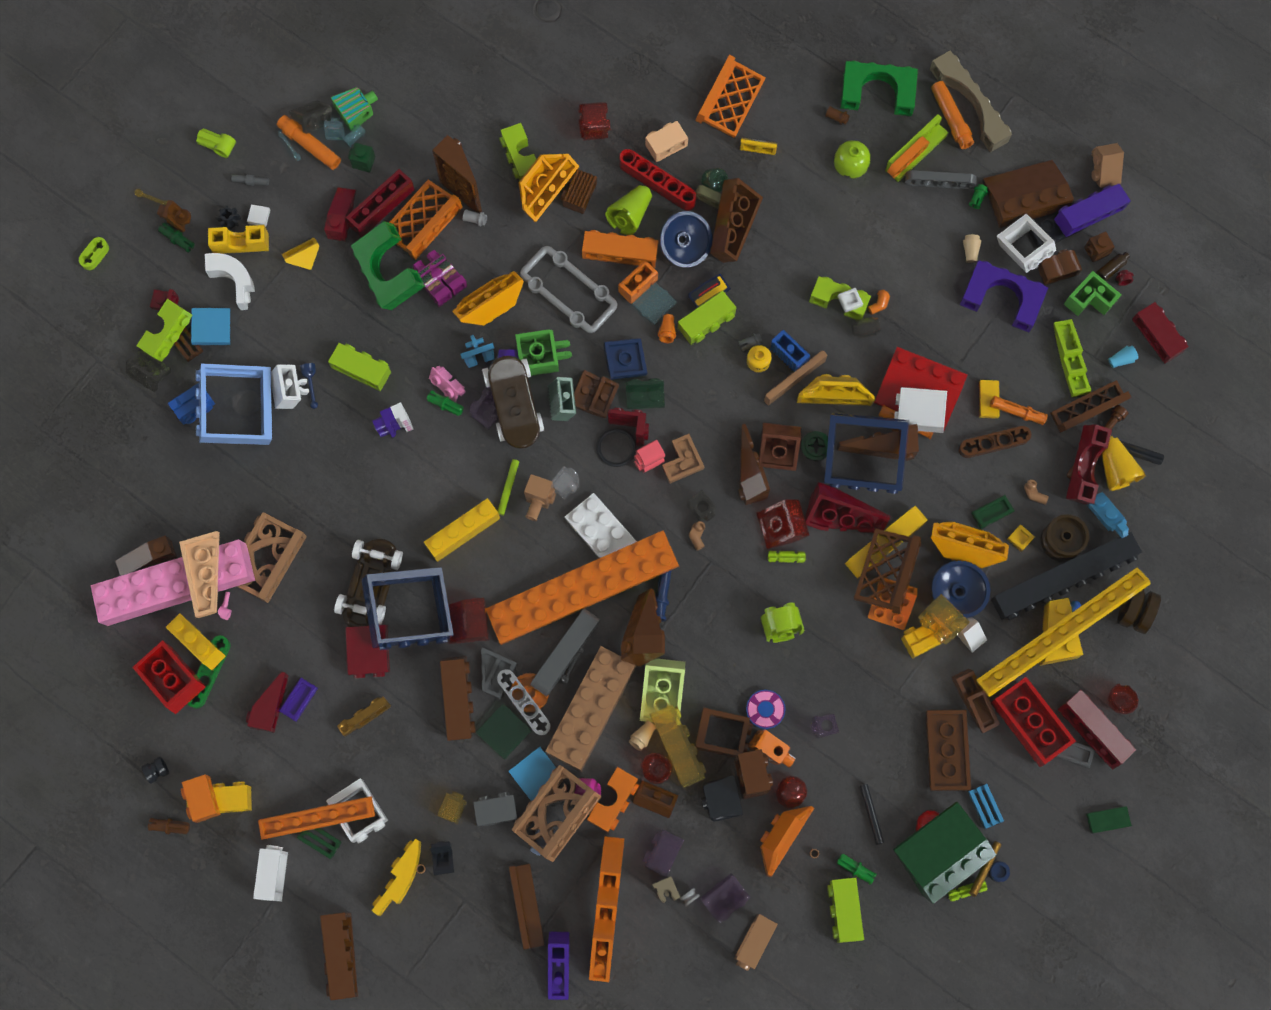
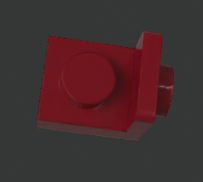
M154 289L150 308L160 311L167 299L178 305L179 297L173 289H169V292Z

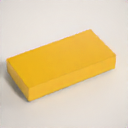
M997 380L979 381L980 418L1000 417V410L990 407L992 397H999V381Z

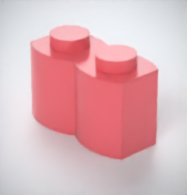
M656 439L636 450L634 463L639 471L642 470L645 473L665 462V453L658 440Z

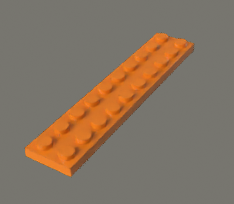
M663 530L486 608L499 643L502 645L679 567V564Z

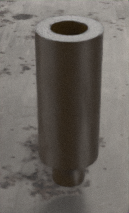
M1127 252L1117 254L1096 271V274L1107 281L1127 264V259L1130 258V255Z

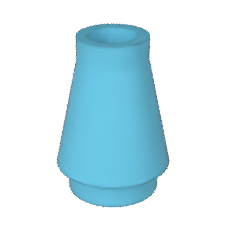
M1131 345L1129 347L1125 346L1115 355L1108 358L1111 367L1115 368L1135 363V360L1139 357L1136 349Z

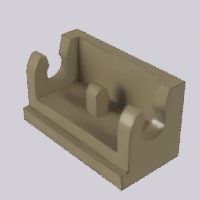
M671 876L652 884L653 890L656 889L658 897L663 903L666 902L669 892L674 901L680 898Z

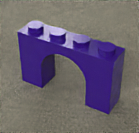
M978 260L960 306L977 312L988 289L994 286L1008 287L1015 292L1019 300V308L1012 326L1030 332L1048 287L1044 286L1041 282L1028 280L1023 275L1010 273L1005 268L992 266L987 261Z

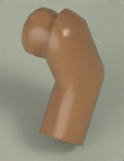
M1028 480L1024 485L1028 498L1046 505L1049 496L1038 493L1036 481Z
M702 521L695 522L689 532V538L696 551L705 547L701 540V535L705 530V524Z

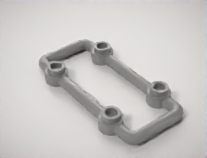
M544 246L520 271V276L528 283L529 290L532 293H540L570 318V324L575 328L581 327L586 332L593 333L617 309V301L609 295V289L605 285L598 286L568 261L567 254L563 251H555L550 246ZM546 253L553 258L555 266L565 267L593 290L598 301H606L610 304L591 326L585 322L583 313L579 311L573 312L545 289L539 277H531L527 274Z

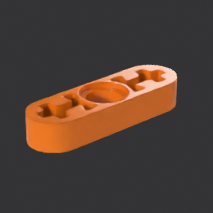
M924 136L920 137L889 167L887 173L896 178L928 147L930 142Z

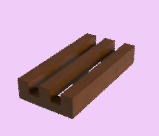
M185 327L183 331L191 340V334ZM181 334L179 338L191 355L188 356L177 341L174 343L188 362L203 352L199 345H194L197 348V351L194 352Z

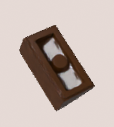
M642 780L633 803L670 818L679 795Z

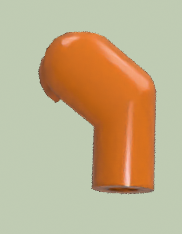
M878 291L877 303L868 306V311L871 315L886 309L890 299L887 291Z

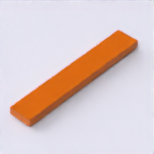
M372 796L264 818L258 820L261 840L374 817L375 811Z

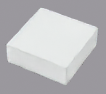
M251 205L247 219L248 224L264 225L266 227L270 208Z
M856 288L838 294L845 313L863 306Z

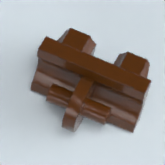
M168 200L166 205L161 204L157 211V215L163 217L170 226H174L181 232H185V225L189 224L191 220V213L179 207L172 200Z

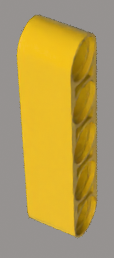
M914 506L884 531L910 537L928 519ZM878 535L877 543L879 546L889 542L886 537ZM904 541L895 543V546H899ZM871 542L845 563L857 579L861 577ZM889 546L882 551L885 555H888L894 549L892 546ZM878 552L872 555L871 559L873 560L874 564H876L877 562L882 560L883 557L881 553Z

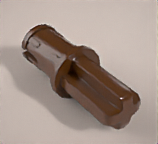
M150 818L149 822H152V824L148 823L149 831H161L166 834H187L190 830L188 822L173 821L171 818L167 820Z

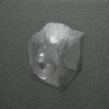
M565 466L552 479L555 492L563 499H566L570 493L574 494L580 486L578 484V473L572 468L567 469Z

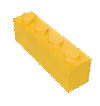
M487 498L424 541V544L436 562H438L500 519L499 513Z

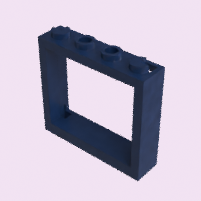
M832 413L830 415L824 483L836 488L846 485L849 489L854 490L865 487L868 491L873 492L885 489L887 493L892 494L902 491L910 420ZM836 424L901 429L896 483L832 477Z
M442 567L366 574L362 579L373 648L387 650L391 649V646L397 645L399 648H406L410 644L415 643L418 646H424L433 641H436V644L448 642L447 640L453 636ZM432 581L441 633L381 639L373 586Z

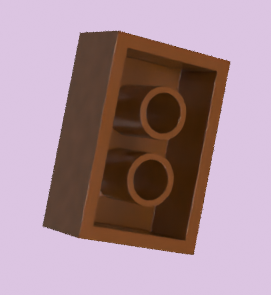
M762 749L738 754L734 763L742 799L766 795L771 790V786H773L771 773L767 774L766 770L769 765L766 753L763 754Z

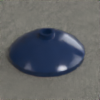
M682 211L673 214L665 221L660 231L659 243L661 251L665 258L676 266L693 267L700 264L711 250L712 232L710 226L702 216L694 212ZM680 236L683 237L682 243L679 241Z
M954 561L941 567L935 574L931 592L935 604L943 613L953 618L966 619L979 614L986 607L990 598V584L987 576L978 566L966 561ZM955 590H960L961 595H957Z

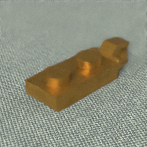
M384 696L382 698L378 697L370 703L369 707L358 710L354 713L353 718L349 720L344 719L337 727L342 735L346 737L357 728H362L391 708V705Z

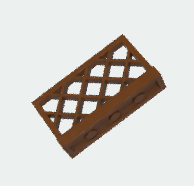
M875 528L854 600L891 609L893 613L900 614L920 550L921 537L913 535L912 538ZM878 535L886 537L889 542L879 546L877 543ZM899 541L908 542L907 547L901 551H898L895 543ZM892 546L896 553L886 557L882 550ZM880 552L884 559L874 564L871 557ZM899 557L902 564L893 568L889 561ZM887 563L890 571L881 575L877 567ZM874 569L879 577L869 581L866 573ZM894 574L897 579L896 583L888 586L884 578ZM881 580L885 588L876 592L872 584ZM869 586L873 594L869 597L860 596L861 590ZM888 591L891 596L890 603L881 601L879 595Z

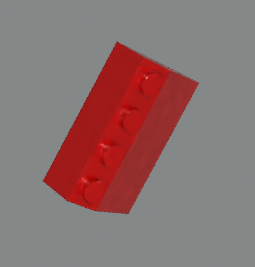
M897 347L874 403L882 407L885 405L899 412V405H896L897 393L900 394L901 387L947 391L945 430L968 374Z

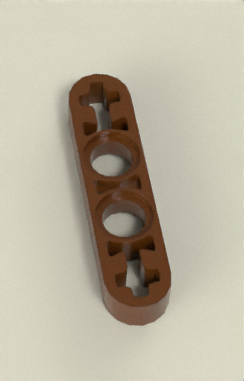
M1019 426L966 439L960 444L959 453L964 458H971L1024 445L1031 439L1032 434L1028 427ZM1020 432H1022V434H1026V437L1024 439L1022 437L1015 438V440L1013 439V437L1018 436ZM1002 435L1007 436L1009 443H1000L999 437ZM988 440L991 443V447L989 449L983 448L981 441ZM975 442H977V447L971 449L970 453H968L967 450H964L966 445L968 447H974L976 444Z

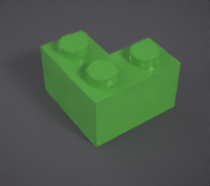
M1092 271L1068 297L1064 305L1077 316L1089 304L1105 315L1122 294Z

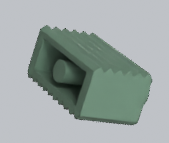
M557 377L547 386L549 388L548 394L550 395L551 419L554 421H569L576 414L573 379Z

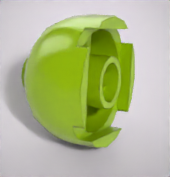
M851 140L839 146L835 153L834 166L840 175L857 178L861 177L868 170L870 152L863 143Z

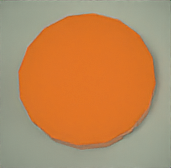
M525 673L518 676L517 679L541 710L546 705L549 695L546 697L530 686L536 674ZM515 681L511 688L518 685V683ZM517 688L512 692V696L515 700H520L523 698L524 692ZM531 704L526 705L524 708L525 713H534L536 711L535 707Z

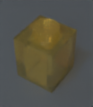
M454 791L452 795L446 793L437 816L458 824L467 801L463 800L464 796Z

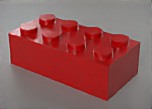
M1027 677L991 702L992 706L1039 767L1047 764L1076 742Z

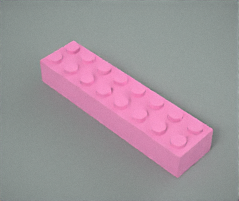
M238 539L219 545L218 592L255 581L246 543ZM183 557L90 585L98 623L107 626L192 600Z

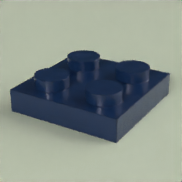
M641 338L604 342L603 346L610 380L647 375Z

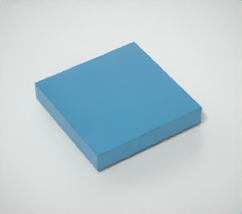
M192 308V345H230V308Z
M539 747L508 772L532 801L537 796L540 787L549 780L552 771L556 767L542 748Z

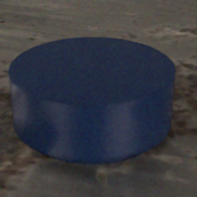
M1001 861L994 862L989 870L990 878L995 882L1006 881L1010 876L1009 866Z

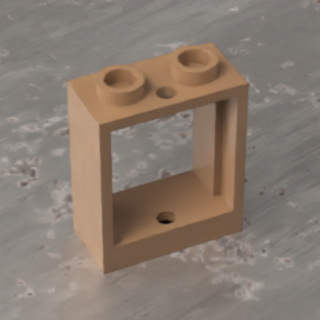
M760 914L756 915L734 957L738 961L736 965L746 971H749L750 968L755 969L778 924Z

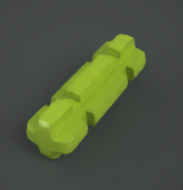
M795 551L768 552V562L794 563V561H797V563H804L806 560L804 551H797V553Z
M985 881L983 882L979 890V893L987 890V885ZM973 883L959 887L958 890L953 889L949 891L948 897L950 901L971 896L969 892Z

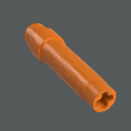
M944 81L936 82L931 86V90L951 129V134L961 149H967L974 144L972 132L968 124L965 123Z
M283 115L278 120L277 127L289 139L297 142L330 169L334 170L339 166L341 158L306 131L295 119H290L288 116Z

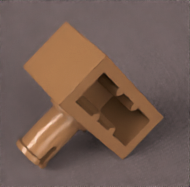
M1118 143L1094 148L1091 152L1093 153L1091 155L1094 162V170L1092 171L1093 181L1100 188L1121 184L1124 151Z
M530 475L524 494L526 502L531 504L525 517L532 521H537L541 508L548 509L549 504L554 503L556 493L552 481Z

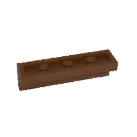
M1116 380L1052 411L1050 414L1061 433L1132 397L1129 391L1123 393ZM1114 386L1118 394L1115 398L1106 396L1108 388ZM1095 395L1102 398L1099 406L1090 404L1092 396ZM1077 403L1085 405L1082 414L1074 412ZM1061 411L1069 414L1068 420L1064 423H1061L1057 415Z
M530 864L511 866L509 871L523 949L545 946Z

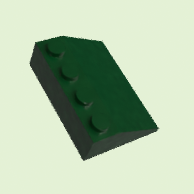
M957 801L893 849L923 897L933 904L996 856L988 840Z

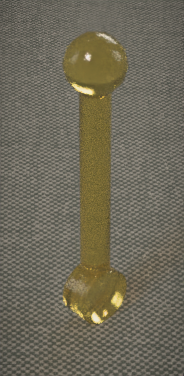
M141 189L135 190L137 197L143 196L162 205H166L168 202L167 200L162 201L147 195Z

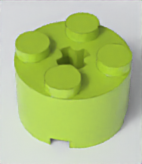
M787 603L777 609L776 607L766 608L764 610L765 614L761 616L767 642H770V639L773 640V643L788 641L795 638L794 634L799 632V635H801L805 631L799 609L795 606V603Z

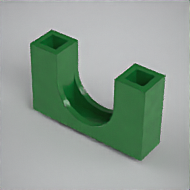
M846 61L840 109L858 110L861 102L862 87L869 81L881 80L888 83L895 92L894 114L912 116L915 108L918 69L910 66L897 67L891 64L879 65L873 62Z
M384 221L352 244L351 247L354 251V257L362 267V273L369 281V288L377 298V304L381 308L393 310L424 288L425 285L418 271L410 268L405 269L389 281L382 277L380 261L383 254L402 240L395 225Z

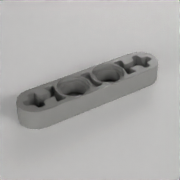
M508 669L500 671L497 676L499 685L536 734H547L550 730L549 720L515 674ZM503 673L506 675L511 674L510 681L512 684L515 681L518 683L509 692L506 689L510 687L508 683L501 682ZM517 688L524 692V696L520 700H515L512 696V692ZM528 704L535 707L536 711L532 716H527L524 713V708ZM538 713L542 716L538 718L540 722L543 723L545 721L547 723L544 732L536 729L538 726L536 721L533 724L530 722V719L535 718Z

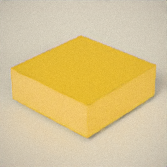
M1020 524L1007 540L1022 552L1035 536Z

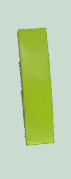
M1070 319L1054 322L1053 326L1058 351L1071 396L1087 395L1091 393V388L1086 376L1087 368L1082 357L1083 349L1073 321Z

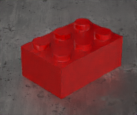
M163 640L132 667L162 704L175 714L206 687L177 652Z

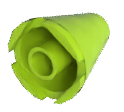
M639 185L610 205L605 213L609 224L614 229L616 227L621 229L620 233L624 235H633L637 231L652 198L650 189Z

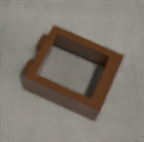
M703 708L695 749L736 758L738 754L747 752L749 743L745 742L746 736L751 735L753 724L749 723V717ZM710 716L743 723L738 751L704 743Z

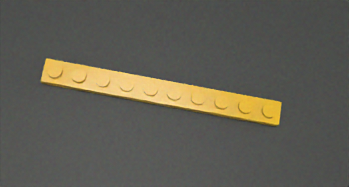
M1138 567L979 677L976 680L989 697L1149 586L1151 584L1150 580Z

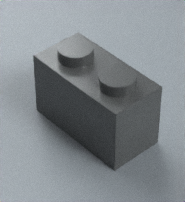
M505 792L497 794L498 798L490 799L489 796L479 797L477 802H473L477 826L480 828L516 821L518 815L514 795Z

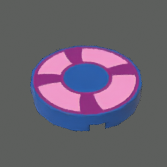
M760 690L751 695L748 700L746 714L750 718V722L757 728L772 729L780 724L784 718L785 704L780 695L774 691Z

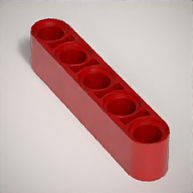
M625 149L620 153V168L624 172L681 209L689 211L694 208L696 193L692 188L633 150ZM625 159H630V160H632V161H631V162H625L624 160H625ZM644 168L647 171L641 172L639 169ZM655 178H660L661 181L656 182V181H654V179H655ZM675 188L676 191H670L668 189ZM689 197V198H691L692 200H691V201H685L684 198Z

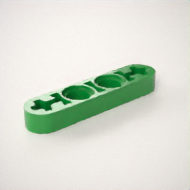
M216 636L211 643L227 656L231 646L230 641L224 636ZM223 640L225 647H221L219 649V647L216 644L217 642L221 643ZM225 658L213 670H210L201 663L196 676L199 679L202 676H208L209 683L203 689L205 690L204 694L202 692L199 693L198 698H200V701L193 704L194 701L191 700L188 703L190 707L197 709L205 704Z

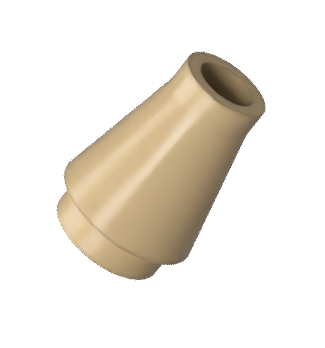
M974 234L966 235L965 240H963L966 262L976 263L981 245L980 236Z
M646 721L644 725L630 736L629 743L635 749L642 751L643 748L647 747L656 726L650 721Z

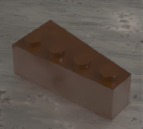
M739 178L724 180L710 252L722 263L738 260L763 199L760 194Z
M467 656L443 658L440 661L447 741L470 739L473 736L472 733H476L475 721H471V713H474L473 701H470L469 693H472L471 681H468L470 664L467 662Z
M346 912L321 915L323 953L326 960L324 970L325 975L328 977L326 994L330 996V1001L358 997L352 915Z

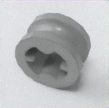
M695 888L683 895L680 900L685 902L684 905L686 907L700 895L696 894Z

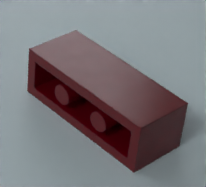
M1156 302L1139 311L1133 317V322L1164 364L1182 354L1189 347L1186 339L1180 336L1174 323L1168 320L1163 308L1158 306Z

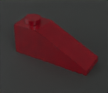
M337 188L324 228L328 239L346 241L349 229L346 217L353 210L356 190Z
M281 672L252 706L251 711L248 712L246 717L248 727L275 733L279 710L289 678L288 674Z

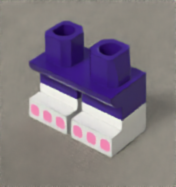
M401 402L380 411L381 417L372 420L380 437L391 434L393 438L396 435V431L401 428H405L406 432L413 430V426Z

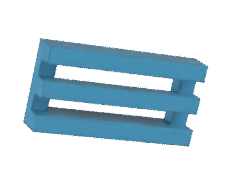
M988 784L968 791L984 829L1004 821ZM982 790H984L997 820L994 819ZM974 793H978L990 823L987 822Z

